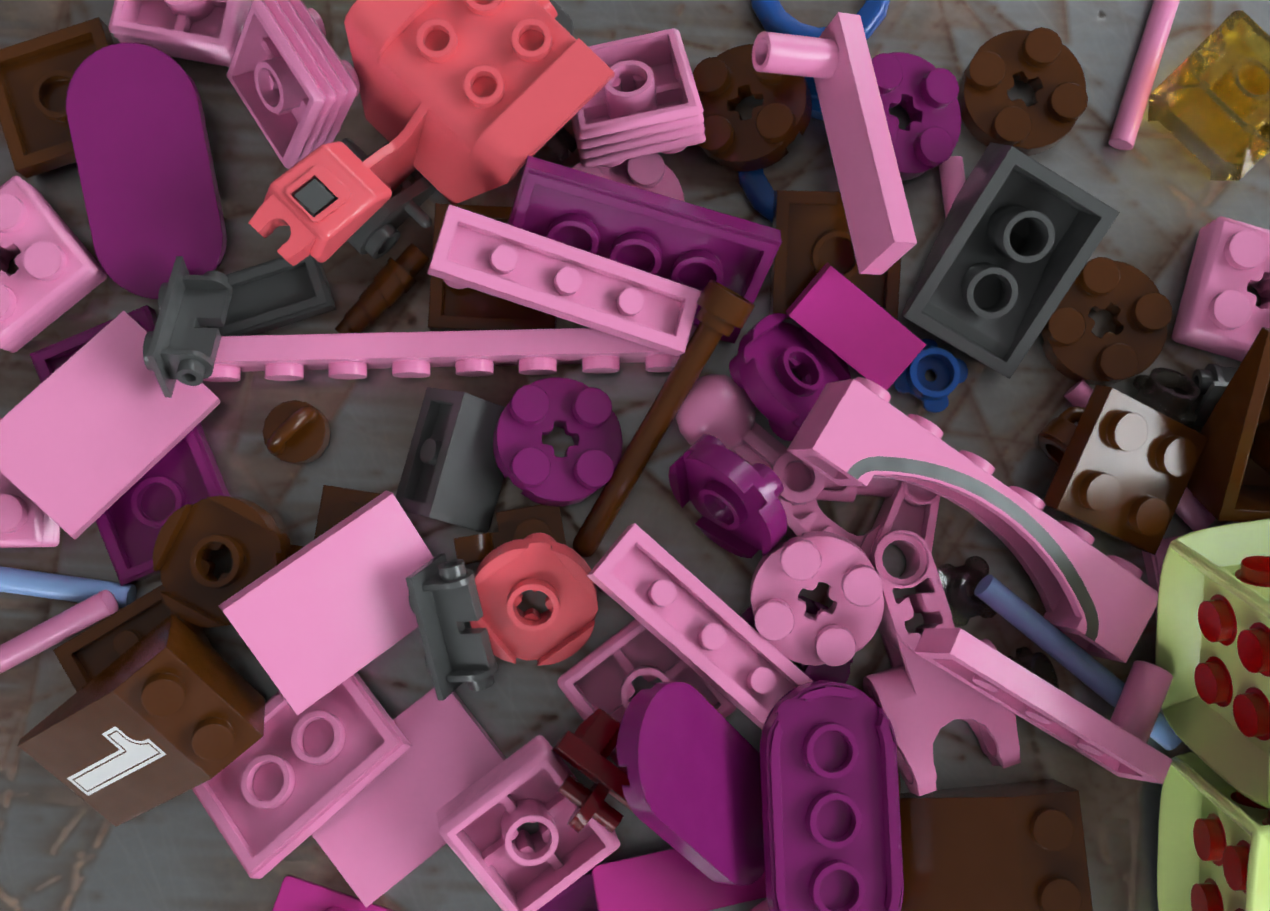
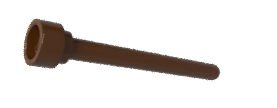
M710 279L697 300V304L701 308L696 318L700 323L689 340L685 353L681 354L614 469L612 477L604 486L573 540V550L581 557H590L598 549L723 335L730 337L735 327L742 329L753 311L755 305L726 286Z

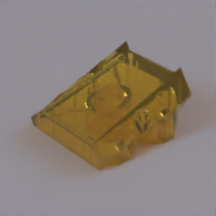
M1243 10L1233 11L1149 95L1148 122L1159 121L1211 171L1210 181H1239L1257 162L1270 153V36Z

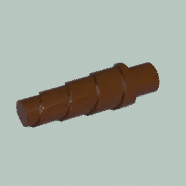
M413 243L396 260L390 257L387 260L388 263L373 278V282L362 292L359 300L344 315V319L335 327V330L339 333H362L369 324H373L386 309H389L403 293L409 291L417 282L414 277L430 259Z

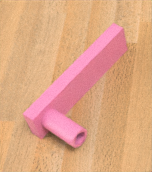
M838 12L819 37L762 31L757 35L752 49V63L757 72L814 78L859 274L882 275L915 246L917 240L861 16Z
M450 204L446 210L427 272L429 275L443 279L452 288L464 289L468 287L677 357L685 353L698 306L697 300L701 295V291Z
M636 523L629 525L587 575L597 585L601 593L610 596L761 730H763L770 711L784 695L800 685L813 682Z
M924 628L914 653L1116 776L1163 784L1172 759L1147 743L1173 679L1172 674L1167 670L1149 662L1134 661L1112 717L1108 720L961 628Z

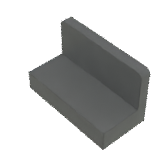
M427 387L396 493V499L405 512L483 533L488 532L504 479V475L498 468L494 456L493 434L496 422L505 407L466 392Z

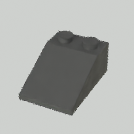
M990 142L956 196L901 315L1010 379L1120 212L1015 147Z

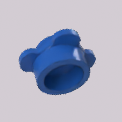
M921 339L926 346L896 379L893 385L898 392L910 393L921 400L923 408L927 412L939 413L948 407V395L958 384L967 379L968 368L963 360L955 358L953 354L945 349L938 348L934 340ZM928 370L933 371L936 375L935 380L932 382L925 378V372Z

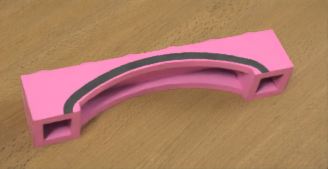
M856 377L855 379L830 382L825 385L787 451L839 486H868L873 476H881L911 483L950 500L982 522L1014 554L1039 593L1046 610L1043 616L1088 654L1118 662H1127L1156 609L1158 592L1140 580L1143 575L1140 568L1118 556L1103 554L1092 546L1095 538L1089 532L1073 523L1062 520L1056 521L1043 512L1045 503L1035 494L1017 486L1008 487L992 476L995 468L987 460L969 451L960 450L958 452L941 440L944 435L943 431L931 421L915 414H908L907 416L889 403L891 395L877 383L863 377Z

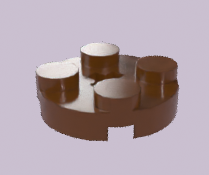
M1043 27L1032 31L1013 30L1004 32L985 42L965 69L957 98L962 120L976 140L987 147L990 142L1010 145L1028 156L1042 153L1061 141L1083 114L1088 103L1086 81L1077 58L1062 44L1061 38L1056 32ZM1014 80L1023 81L1033 88L1035 94L1031 97L1032 106H1026L1022 99L1012 101L1009 98L1008 92L1014 87Z
M754 44L737 46L726 50L717 57L706 58L693 71V77L704 110L703 123L706 137L705 142L698 145L708 157L717 160L721 166L733 171H755L780 161L789 153L786 147L795 140L799 131L803 136L809 125L812 113V97L805 77L757 72L752 63ZM754 96L755 99H763L762 105L753 108L752 118L743 120L739 112L735 111L738 103L746 97Z
M1097 257L1086 263L1041 331L1045 343L1041 346L1049 362L1069 379L1076 382L1085 380L1088 385L1114 384L1142 373L1158 358L1166 342L1167 325L1172 318V306L1170 301L1160 294L1154 282L1139 269L1124 262L1113 261L1107 257ZM1093 309L1094 311L1101 312L1106 309L1113 316V323L1116 325L1115 333L1108 331L1100 337L1096 336L1092 332L1095 321L1088 316L1090 310Z
M219 495L201 499L193 505L186 504L167 519L154 545L152 556L154 571H160L161 582L166 590L160 592L170 610L186 622L206 628L231 625L218 605L287 559L290 555L291 543L288 535L278 528L273 517L262 507L247 499ZM227 546L231 551V559L233 560L232 569L230 572H223L219 579H217L213 575L216 565L208 559L211 550H224Z

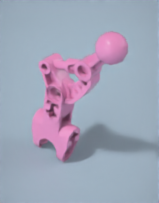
M709 374L697 378L675 417L679 431L687 442L692 446L704 434H709L719 439L727 449L739 455L750 465L761 463L768 466L777 474L784 487L778 499L786 513L787 532L785 535L789 539L803 536L802 533L825 531L843 536L863 550L882 579L884 611L878 629L892 668L865 676L863 678L864 693L878 707L882 708L891 721L896 737L898 769L910 793L922 796L937 791L933 742L940 729L954 719H961L968 723L976 735L983 753L988 756L992 766H1002L1004 769L1021 763L1015 713L914 653L924 628H955L949 604L932 556L940 495L908 482L881 476H873L868 486H839L787 451L788 448L755 422V405L745 389L738 386L731 377ZM856 495L885 497L872 529L861 536L847 532L828 518L818 506L817 500L853 503ZM889 544L901 549L906 557V568L899 578L891 576L883 566V553ZM915 587L916 594L903 595L904 598H894L892 590ZM914 613H921L924 624L916 628V633H908L905 628V621L913 618ZM981 639L982 642L997 650L989 639Z

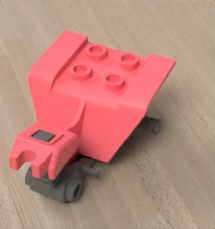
M356 0L344 20L354 69L359 79V92L365 118L388 143L369 155H366L350 138L319 146L271 182L263 204L248 223L264 238L271 235L279 226H290V238L281 245L277 252L293 267L309 255L317 262L324 263L346 241L361 255L369 254L372 258L378 259L389 252L397 243L401 235L397 228L410 216L423 228H429L432 225V219L420 206L436 190L451 204H458L498 188L513 180L518 171L524 166L527 156L533 157L545 144L561 161L568 158V149L573 153L577 145L575 138L563 126L615 76V72L580 38L576 40L573 37L574 27L572 19L553 0ZM411 175L416 182L412 184L408 179H405ZM400 185L404 190L391 198L392 192ZM299 201L303 204L305 209L298 203Z

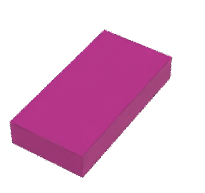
M828 262L786 310L789 317L866 379L877 383L885 390L889 389L926 346L921 339Z

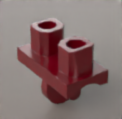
M600 708L585 719L576 728L574 733L569 730L565 732L552 749L555 754L594 782L593 786L588 789L569 774L557 790L577 806L567 822V825L577 832H580L591 818L611 833L617 828L624 815L604 801L608 794L632 811L625 799L622 785H630L628 774L607 760V757L617 745L621 723Z

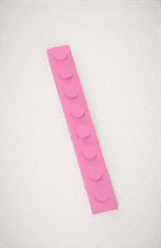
M697 325L692 326L688 342L695 332ZM592 328L221 336L213 373L210 377L203 379V381L238 382L241 380V372L265 371V379L297 381L304 379V370H328L329 378L355 380L367 378V369L392 368V376L424 378L430 376V367H455V374L458 376L482 377L493 375L494 366L519 365L520 374L550 375L557 373V365L582 364V372L609 374L619 372L620 363H645L646 371L662 373L671 372L681 355L677 357Z

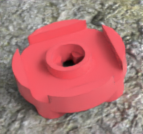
M532 533L524 539L506 542L492 550L476 569L474 580L484 616L478 621H470L471 628H487L493 654L501 660L515 664L516 658L526 661L537 660V666L559 663L579 651L592 634L598 611L597 585L587 577L591 568L576 551L565 544L556 542L553 537L545 533ZM532 590L545 593L547 595L545 605L548 610L541 614L535 608H530L523 612L518 607L522 602V592Z

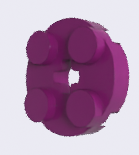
M904 52L881 53L871 60L901 180H911L939 166L952 155L961 130V111L957 100L959 84L956 77L949 70L936 68L933 64L919 56ZM897 105L902 106L907 111L911 123L904 130L899 128V120L896 116L889 114V108H894Z
M775 313L761 319L741 338L738 353L729 362V371L734 382L745 389L753 404L768 419L772 431L783 440L793 441L825 385L830 382L851 379V375L846 362L803 327L799 329L790 323H785L784 321L789 317L787 314ZM792 370H794L799 375L801 380H798L794 376Z
M544 378L519 388L500 414L493 434L495 460L504 477L508 476L515 486L523 490L521 492L522 495L533 502L546 506L574 505L591 496L610 480L622 453V431L618 418L612 410V402L608 395L601 389L588 387L582 382L569 378ZM553 427L563 428L565 434L573 439L574 445L566 449L564 457L554 456L553 446L542 443V435L550 434Z
M704 434L670 466L668 473L669 483L676 500L682 508L689 501L692 502L696 510L702 515L695 525L710 540L723 549L743 558H752L759 550H762L763 557L785 536L787 532V517L783 505L778 499L784 487L777 474L768 466L761 463L750 465L739 455L727 449L719 439L709 434Z

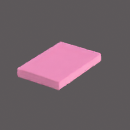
M124 310L0 419V472L74 540L220 404L219 398L203 383L197 386H189L176 380L172 398L165 397L154 371L148 370L144 363L143 344L147 331Z
M386 490L218 606L298 716L418 628L416 616L409 604V590L406 578L434 557L394 494Z
M356 672L298 716L278 691L265 703L264 736L216 776L192 788V790L249 877L261 879L412 745Z
M434 687L393 719L412 746L311 834L366 908L447 844L439 834L437 811L506 759L455 691L445 700H438Z

